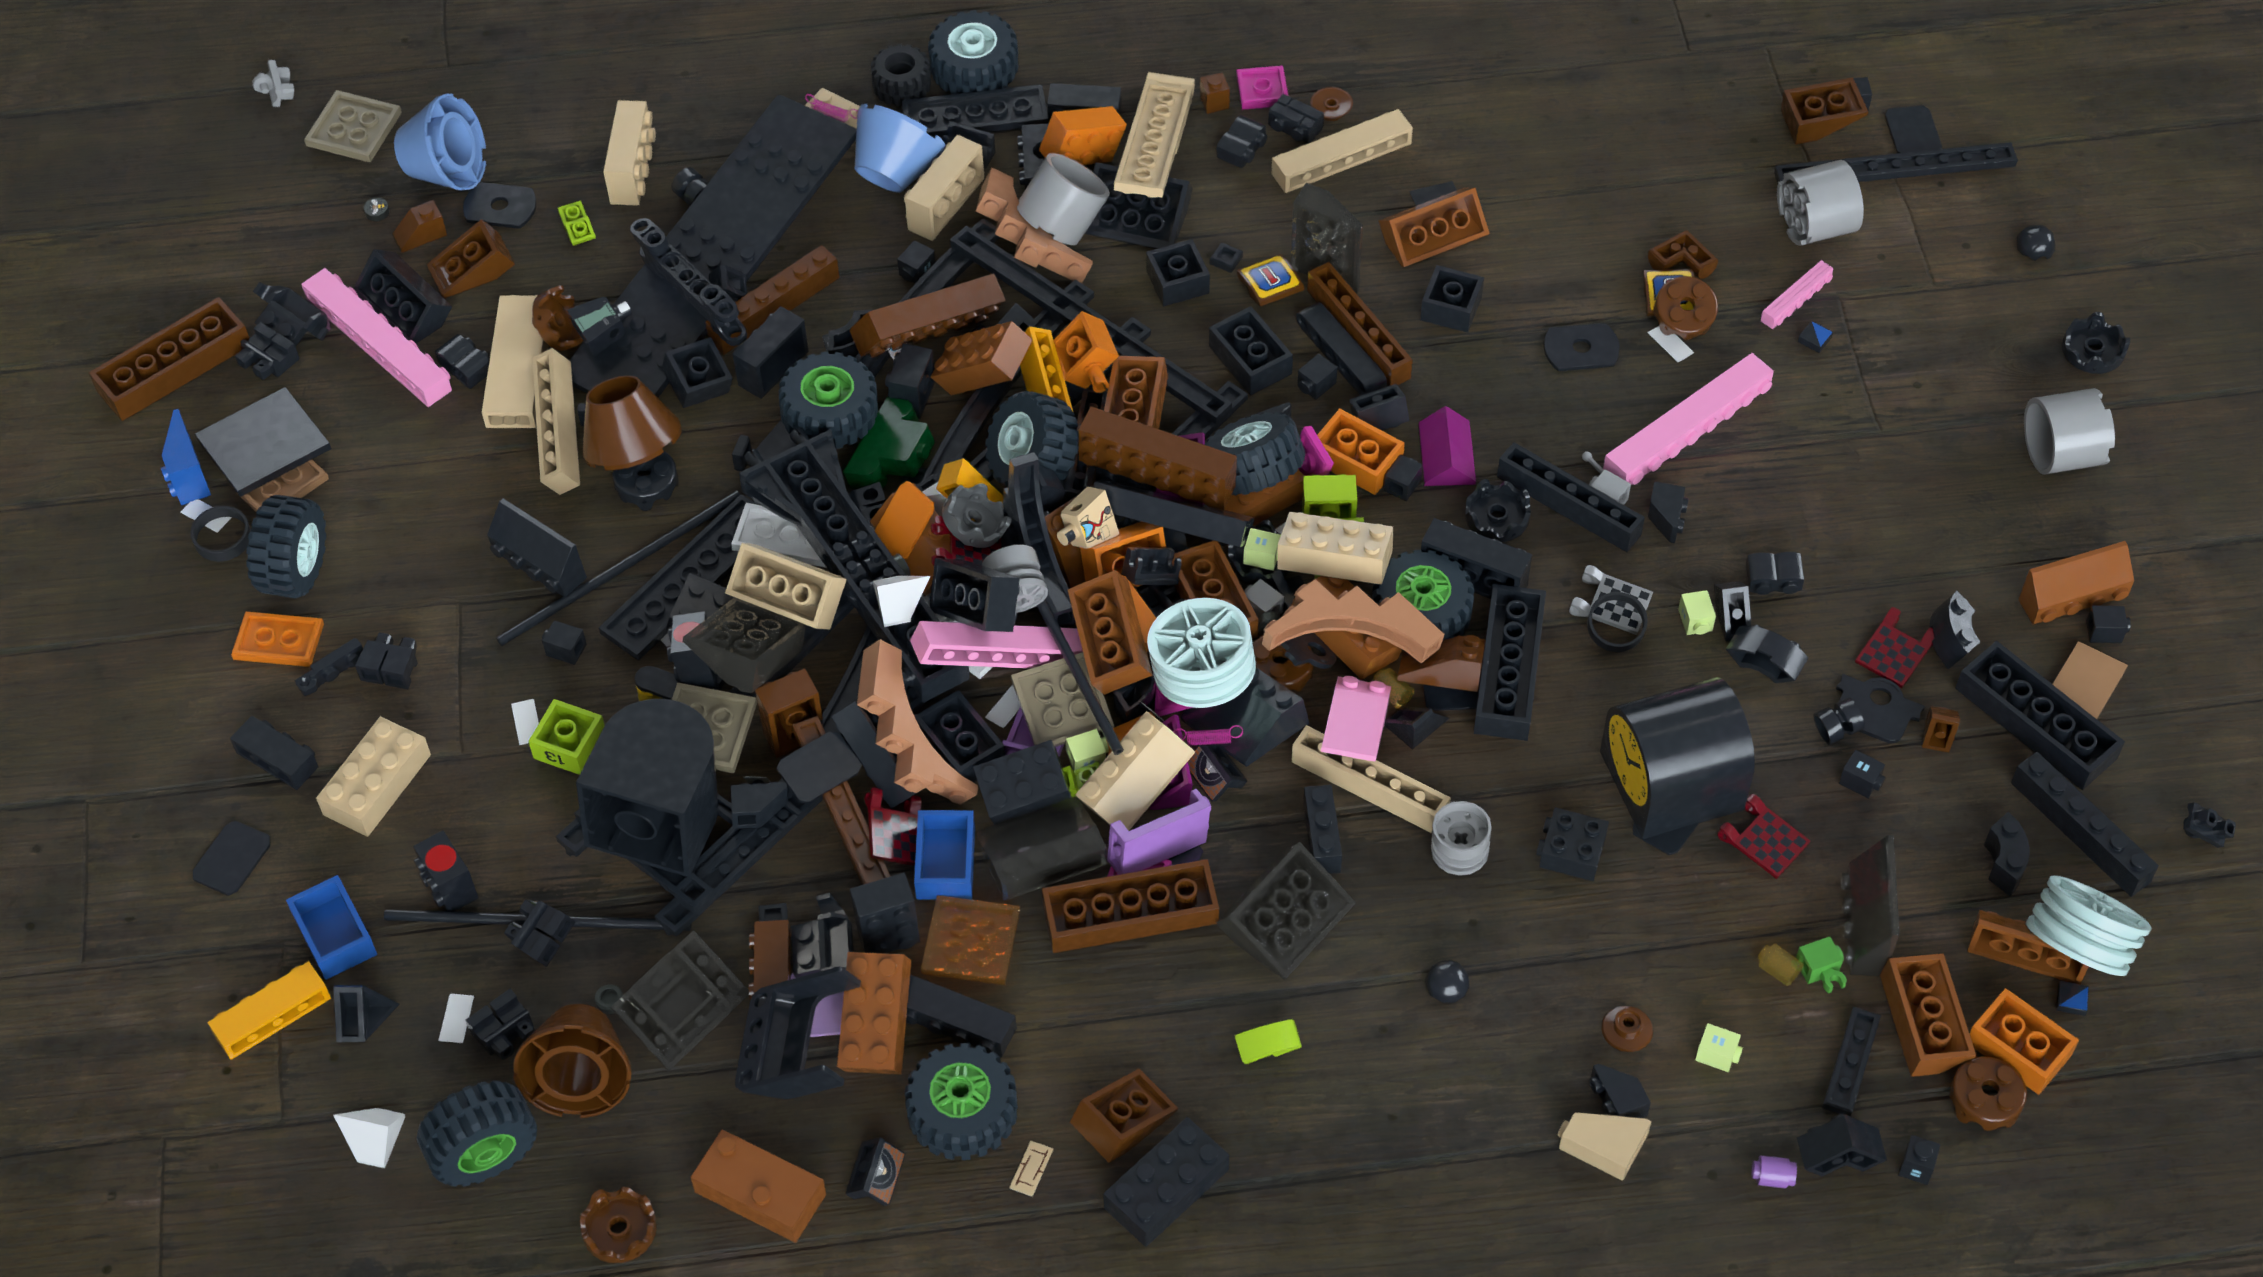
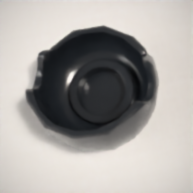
M2044 225L2027 226L2016 238L2017 250L2034 261L2043 256L2049 259L2055 252L2053 232Z
M1445 960L1436 963L1430 968L1425 978V984L1431 997L1442 1003H1455L1466 995L1469 989V978L1462 965L1452 960Z

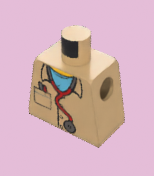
M1087 487L1061 512L1064 528L1057 532V538L1065 546L1071 543L1073 546L1091 548L1119 535L1105 490Z

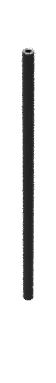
M734 491L574 589L567 597H561L497 636L498 643L501 646L505 645L722 512L740 495L739 492Z
M1007 528L1001 537L1005 546L1017 545ZM1044 599L1043 602L1037 605V608L1114 755H1119L1124 749L1049 605Z
M385 909L384 920L505 925L515 922L518 925H523L528 918L523 914L398 909ZM569 916L576 921L573 927L664 930V927L654 918ZM692 923L683 931H691Z

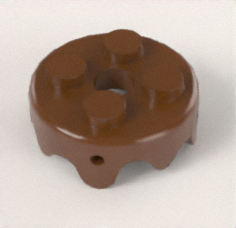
M1691 276L1676 277L1665 283L1657 294L1653 313L1659 322L1661 332L1667 336L1671 334L1679 335L1684 340L1705 335L1718 313L1717 297L1712 288L1701 279ZM1689 301L1693 305V310H1684L1680 302Z
M560 285L537 295L532 306V323L542 339L550 347L558 351H567L578 346L583 340L572 325L567 312L568 309L575 307V298L571 295H562L564 286Z
M1264 635L1255 640L1253 648L1256 668L1289 690L1299 692L1304 688L1308 680L1313 678L1314 665L1308 662L1295 666L1284 655L1286 650L1281 645L1269 651L1262 645ZM1276 657H1284L1287 659V662L1280 664L1275 663L1273 660Z
M1977 1057L1965 1062L1957 1070L1949 1095L1954 1103L1956 1116L1960 1122L1965 1124L1970 1121L1976 1122L1984 1130L1991 1131L2003 1126L2010 1128L2015 1124L2026 1103L2027 1090L2022 1076L2009 1063L1994 1057ZM1985 1085L1992 1086L1997 1091V1095L1989 1096L1985 1094L1982 1087Z
M621 1187L620 1190L615 1192L597 1190L592 1195L588 1207L580 1216L581 1234L587 1249L596 1258L609 1263H624L639 1257L649 1248L656 1234L655 1214L648 1197L640 1195L628 1187ZM617 1222L627 1224V1228L622 1233H613L611 1231L612 1226Z

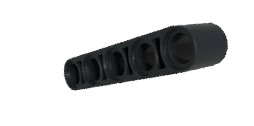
M1317 302L1296 313V319L1300 328L1327 359L1337 366V370L1359 395H1365L1387 385L1383 371L1321 302Z

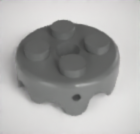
M979 483L971 488H965L963 485L958 486L948 496L942 507V517L948 530L963 544L976 548H987L996 544L1011 523V517L1004 516L1002 502H992L987 498L988 487L983 483Z

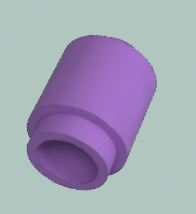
M1761 1155L1758 1161H1753L1752 1179H1756L1757 1185L1787 1188V1186L1795 1185L1797 1176V1164L1795 1162H1790L1787 1158Z

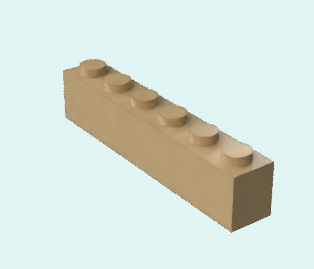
M1399 109L1385 113L1374 119L1364 121L1361 124L1343 129L1340 132L1273 157L1272 175L1285 193L1410 145L1413 127Z
M551 348L532 358L540 481L561 495L580 486L571 362Z
M1307 725L1293 744L1292 763L1432 833V825L1436 813L1443 806L1450 803L1451 797L1377 760L1374 762L1321 752L1324 734Z

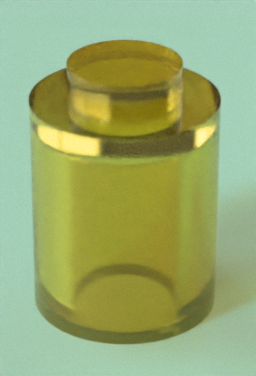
M1392 668L1381 669L1375 674L1373 681H1380L1387 686H1391L1389 703L1393 707L1399 709L1401 706H1405L1413 697L1414 688L1407 682L1397 681L1398 674Z
M1776 943L1771 947L1766 945L1758 955L1760 960L1759 967L1787 987L1797 978L1804 966V963Z

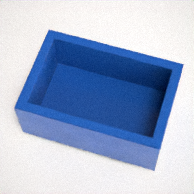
M918 810L914 878L916 900H972L975 846L974 810Z
M338 875L286 899L290 911L325 980L378 955Z

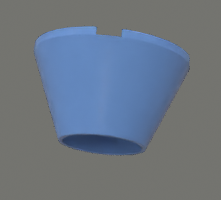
M453 94L440 95L397 130L394 140L395 155L401 169L408 176L456 190L472 189L483 177L486 161H482V149L486 148L483 131L474 111L462 98L457 99L453 97Z
M862 104L857 111L855 170L863 178L881 188L893 192H902L931 167L933 160L942 154L946 144L938 135L935 138L931 137L926 133L927 127L908 116L882 106L875 105L873 109L867 108V104Z

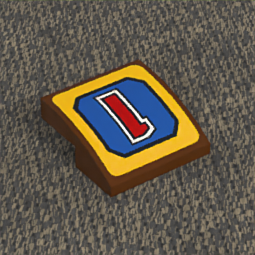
M1281 254L1237 270L1238 279L1249 288L1250 297L1260 307L1304 290V285L1297 273Z
M1693 269L1643 270L1647 316H1655L1653 308L1657 294L1662 286L1676 277H1694ZM1689 301L1680 302L1684 310H1693V305Z

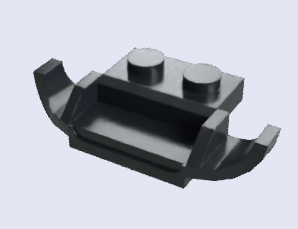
M259 282L253 290L256 295L269 303L255 321V324L263 323L277 332V334L279 333L293 342L295 347L307 331L321 341L325 339V336L330 331L331 325L327 314L289 287L269 286Z
M830 893L817 895V902L821 914L817 915L818 920L791 926L793 975L795 978L838 966L846 969L847 953L854 952L852 923Z

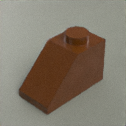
M433 200L411 208L392 233L402 253L447 236L442 215Z
M1930 706L1925 720L1922 748L1950 752L1960 724L1958 711L1949 710L1945 707Z

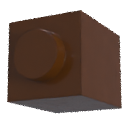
M1223 72L1200 77V99L1207 114L1229 109L1230 88Z

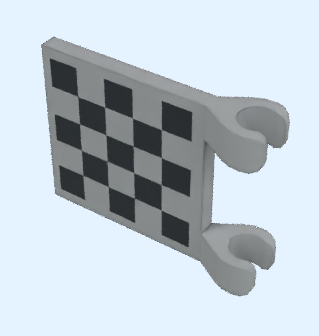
M1588 565L1585 568L1582 581L1587 584H1599L1592 604L1589 605L1585 600L1575 597L1569 612L1574 616L1588 617L1594 602L1599 597L1611 592H1623L1632 595L1647 610L1653 592L1603 574L1596 567ZM1619 600L1602 603L1592 614V619L1635 635H1637L1642 623L1638 611L1632 605Z

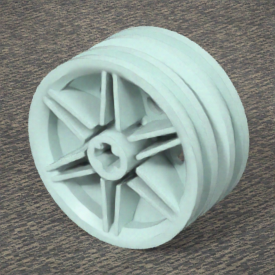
M1214 598L1189 599L1166 609L1155 619L1150 627L1147 644L1154 679L1158 689L1169 700L1187 707H1212L1234 699L1251 683L1256 670L1251 630L1246 616L1236 606Z
M2050 876L2047 882L2049 888L2043 889L2040 895L2045 903L2035 904L2033 908L2034 915L2029 916L2026 921L2027 927L2053 948L2085 965L2113 975H2127L2130 969L2128 963H2133L2137 956L2132 948L2142 947L2145 942L2143 936H2147L2152 929L2150 924L2126 905L2092 887L2065 877Z

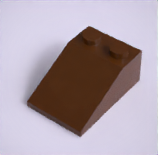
M1853 77L1784 90L1781 112L1795 144L1820 140L1868 115V110Z
M481 219L426 265L441 295L447 298L498 279L514 266L515 262L499 232Z
M1075 498L1044 516L1057 562L1069 589L1086 582L1080 547L1073 546L1071 543L1065 546L1057 538V532L1064 528L1061 512Z
M1474 635L1457 636L1443 640L1440 649L1422 663L1405 651L1402 654L1397 681L1478 692L1486 640Z
M1137 1069L1082 1099L1070 1123L1110 1163L1129 1152L1178 1110V1107L1140 1069Z

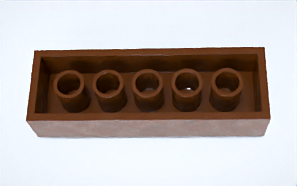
M991 274L869 311L849 331L861 357L869 354L871 357H876L883 354L885 349L892 348L893 351L901 349L903 343L906 344L912 341L913 344H917L926 340L927 336L934 335V338L940 337L952 328L955 331H959L969 326L968 323L975 322L976 325L989 320V315L998 312L999 306L1006 299L995 274Z
M218 297L90 371L89 375L98 394L121 421H124L236 355L243 349L240 341L244 339L248 341L250 338L245 325Z
M1092 406L1079 428V461L1089 466H1096L1108 470L1112 474H1119L1131 478L1138 483L1143 482L1161 491H1169L1185 499H1192L1204 503L1208 507L1221 510L1225 509L1235 489L1236 455Z
M1208 859L1042 888L1043 907L1053 953L1219 924V905Z

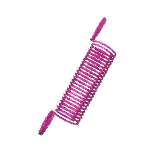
M807 94L815 99V102L812 103L805 96L806 101L813 104V106L811 105L812 109L819 112L821 110L823 114L825 112V115L838 121H847L845 116L847 117L846 113L849 110L818 101L813 95Z
M1231 727L1227 732L1225 729H1221L1220 733L1219 730H1210L1209 733L1207 730L1194 731L1193 734L1191 731H1187L1182 740L1187 735V742L1189 737L1188 746H1191V744L1209 745V743L1225 744L1226 737L1227 742L1231 743V737L1239 738L1241 735L1237 737L1231 736L1230 730L1233 728Z

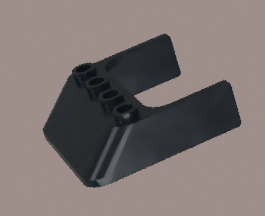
M838 966L757 990L749 1004L735 1077L736 1088L744 1093L779 1099H792L843 1086L844 1078L825 1065L805 1069L814 1013L818 1003L829 995L859 988L861 980L843 967Z

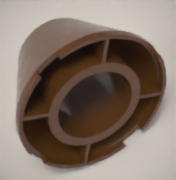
M618 376L605 380L593 387L586 396L582 454L585 462L592 468L600 465L604 466L605 470H618L645 463L664 453L662 448L669 442L675 444L681 435L682 426L679 419L635 376Z
M571 1004L555 1011L520 1046L514 1059V1081L524 1098L540 1110L563 1117V1113L580 1114V1118H587L607 1112L624 1098L630 1086L631 1065L608 1017L593 1006Z

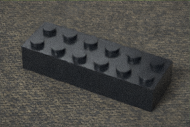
M1493 584L1474 734L1528 741L1546 591Z
M1998 641L1994 642L1960 673L1956 690L2035 753L2038 752L2056 770L2081 790H2084L2118 759L2125 743L2123 739Z

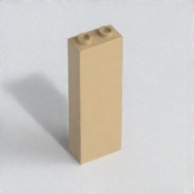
M537 295L500 296L482 406V416L486 428H536L537 426L532 358L548 350V344L542 339L532 323V306Z

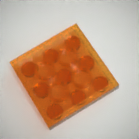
M937 895L921 973L1005 985L1020 916V906Z

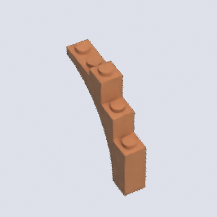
M991 168L981 187L976 212L997 221L995 235L1017 245L1014 258L1035 268L1039 264L1072 281L1076 279L1083 283L1093 261L1075 252L1063 243L1054 240L1051 234L1040 227L1036 229L1029 224L1017 209L1019 199L1013 187V177Z
M1315 579L1308 585L1303 584L1297 589L1294 595V605L1285 611L1283 617L1277 621L1272 620L1266 625L1262 645L1270 651L1287 640L1308 633L1351 631L1368 634L1388 641L1422 663L1440 649L1445 634L1399 592L1392 598H1385L1379 605L1358 586L1349 592L1347 590L1344 591L1336 599Z
M881 639L864 649L857 705L879 716L875 744L891 753L897 754L894 783L914 793L927 788L930 792L937 793L958 804H962L976 796L978 785L960 775L947 764L931 746L920 729L904 689L902 650Z

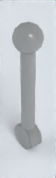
M1586 451L1582 454V459L1588 461L1600 474L1604 471L1592 458L1590 452Z

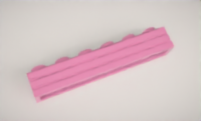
M1822 260L1763 310L1761 322L1771 329L1781 325L1784 319L1790 317L1796 308L1799 309L1816 291H1820L1825 283L1831 281L1833 268Z

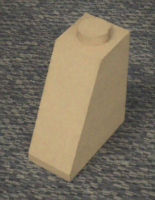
M1574 1113L1570 1122L1565 1120L1558 1132V1136L1561 1137L1559 1149L1623 1181L1648 1136L1652 1121L1643 1118Z

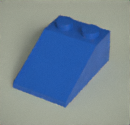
M179 409L173 410L162 452L165 466L160 468L165 481L168 482L167 485L172 497L178 496L181 505L210 496L211 493Z

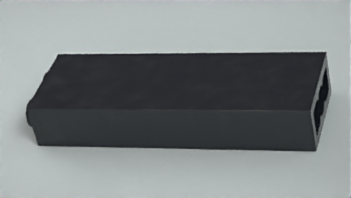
M1109 479L1095 481L1094 485H1090L1092 488L1106 491L1113 514L1238 547L1246 544L1250 528L1253 527L1255 517L1211 508L1205 504Z

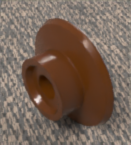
M1326 87L1313 94L1310 104L1311 107L1324 113V120L1336 121L1350 112L1353 107V99L1343 89Z
M1616 1007L1610 1010L1602 1021L1601 1029L1605 1040L1612 1047L1620 1051L1635 1052L1641 1050L1649 1044L1653 1036L1651 1020L1643 1011L1635 1007ZM1624 1024H1630L1632 1027H1626Z

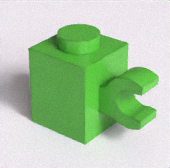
M1830 936L1799 947L1795 962L1808 984L1822 980L1823 988L1827 993H1831L1833 989L1830 981H1837L1841 988H1845L1847 980L1845 975L1840 972L1844 960L1841 948L1834 944Z

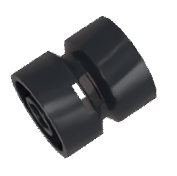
M687 167L674 177L671 188L677 196L691 206L709 181L703 179V176L692 167Z
M1850 697L1835 703L1834 709L1827 707L1813 715L1816 727L1828 745L1844 739L1845 733L1852 735L1865 728L1861 712Z

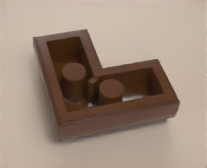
M1688 230L1655 246L1648 252V260L1654 270H1667L1683 262L1689 269H1693V272L1700 279L1708 277L1718 264V259Z

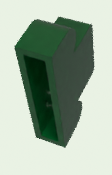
M887 397L877 413L874 426L863 437L843 472L851 489L856 490L878 482L884 488L888 481L887 474L910 478L915 477L935 444L927 423L919 422L915 410L909 401Z

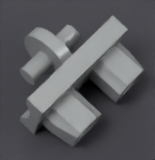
M268 60L269 72L267 74L259 73L252 81L253 87L256 91L263 94L269 92L272 106L280 107L281 100H293L294 86L293 84H284L290 81L289 68L277 67L275 60Z

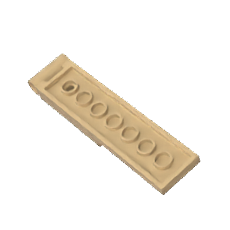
M1148 72L1114 182L1115 191H1121L1125 194H1142L1148 197H1163L1174 155L1177 154L1190 109L1195 79Z

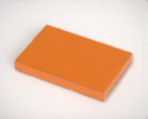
M245 611L231 654L233 660L310 667L324 626L323 619Z

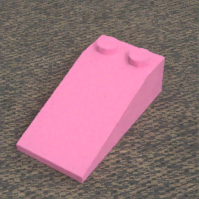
M1338 676L1321 752L1375 762L1386 719L1391 686H1387L1380 681L1366 682L1360 681L1353 676Z

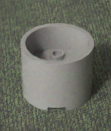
M1050 153L1046 156L1020 197L1017 209L1022 217L1034 228L1038 229L1040 227L1047 233L1054 234L1052 238L1058 242L1076 245L1102 208L1110 192L1104 182L1085 166L1066 156Z
M1837 160L1785 173L1783 181L1778 182L1777 201L1779 213L1784 215L1785 221L1790 228L1787 229L1786 233L1796 245L1801 246L1857 232L1860 229L1864 214L1862 193L1855 173L1845 161Z
M2091 388L2036 397L2029 400L2024 414L2025 440L2031 461L2041 474L2106 465L2110 462L2108 456L2109 448H2114L2115 445L2114 423L2110 409L2105 410L2101 401L2103 394L2098 389Z

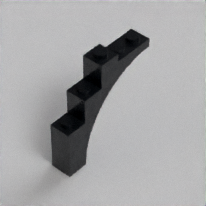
M1035 452L1012 458L1009 462L1008 488L1003 489V507L1008 517H1011V522L1015 527V542L1017 545L1030 546L1036 551L1040 563V572L1044 576V582L1048 589V595L1045 600L1060 628L1076 624L1068 594L1069 588L1057 562L1044 517L1039 484V459Z

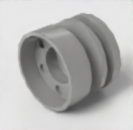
M1027 545L1004 547L991 553L982 562V566L1020 578V592L1017 596L1016 613L1037 606L1047 597V585L1044 582L1043 574L1040 572V563L1036 551L1032 547Z
M1458 801L1443 806L1436 813L1432 825L1431 852L1433 860L1438 867L1450 874L1468 875L1480 870L1487 862L1492 827L1490 818L1484 809L1474 803Z

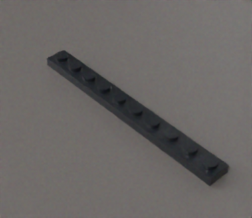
M2009 142L1775 165L1774 174L1778 183L1783 181L1785 173L1843 160L1852 168L1858 182L2016 167L2018 159L2012 143Z

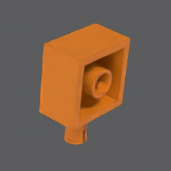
M1081 311L1054 339V344L1064 380L1084 389H1087L1092 384L1094 392L1102 393L1106 391L1105 388L1109 387L1103 371L1119 355L1104 320Z

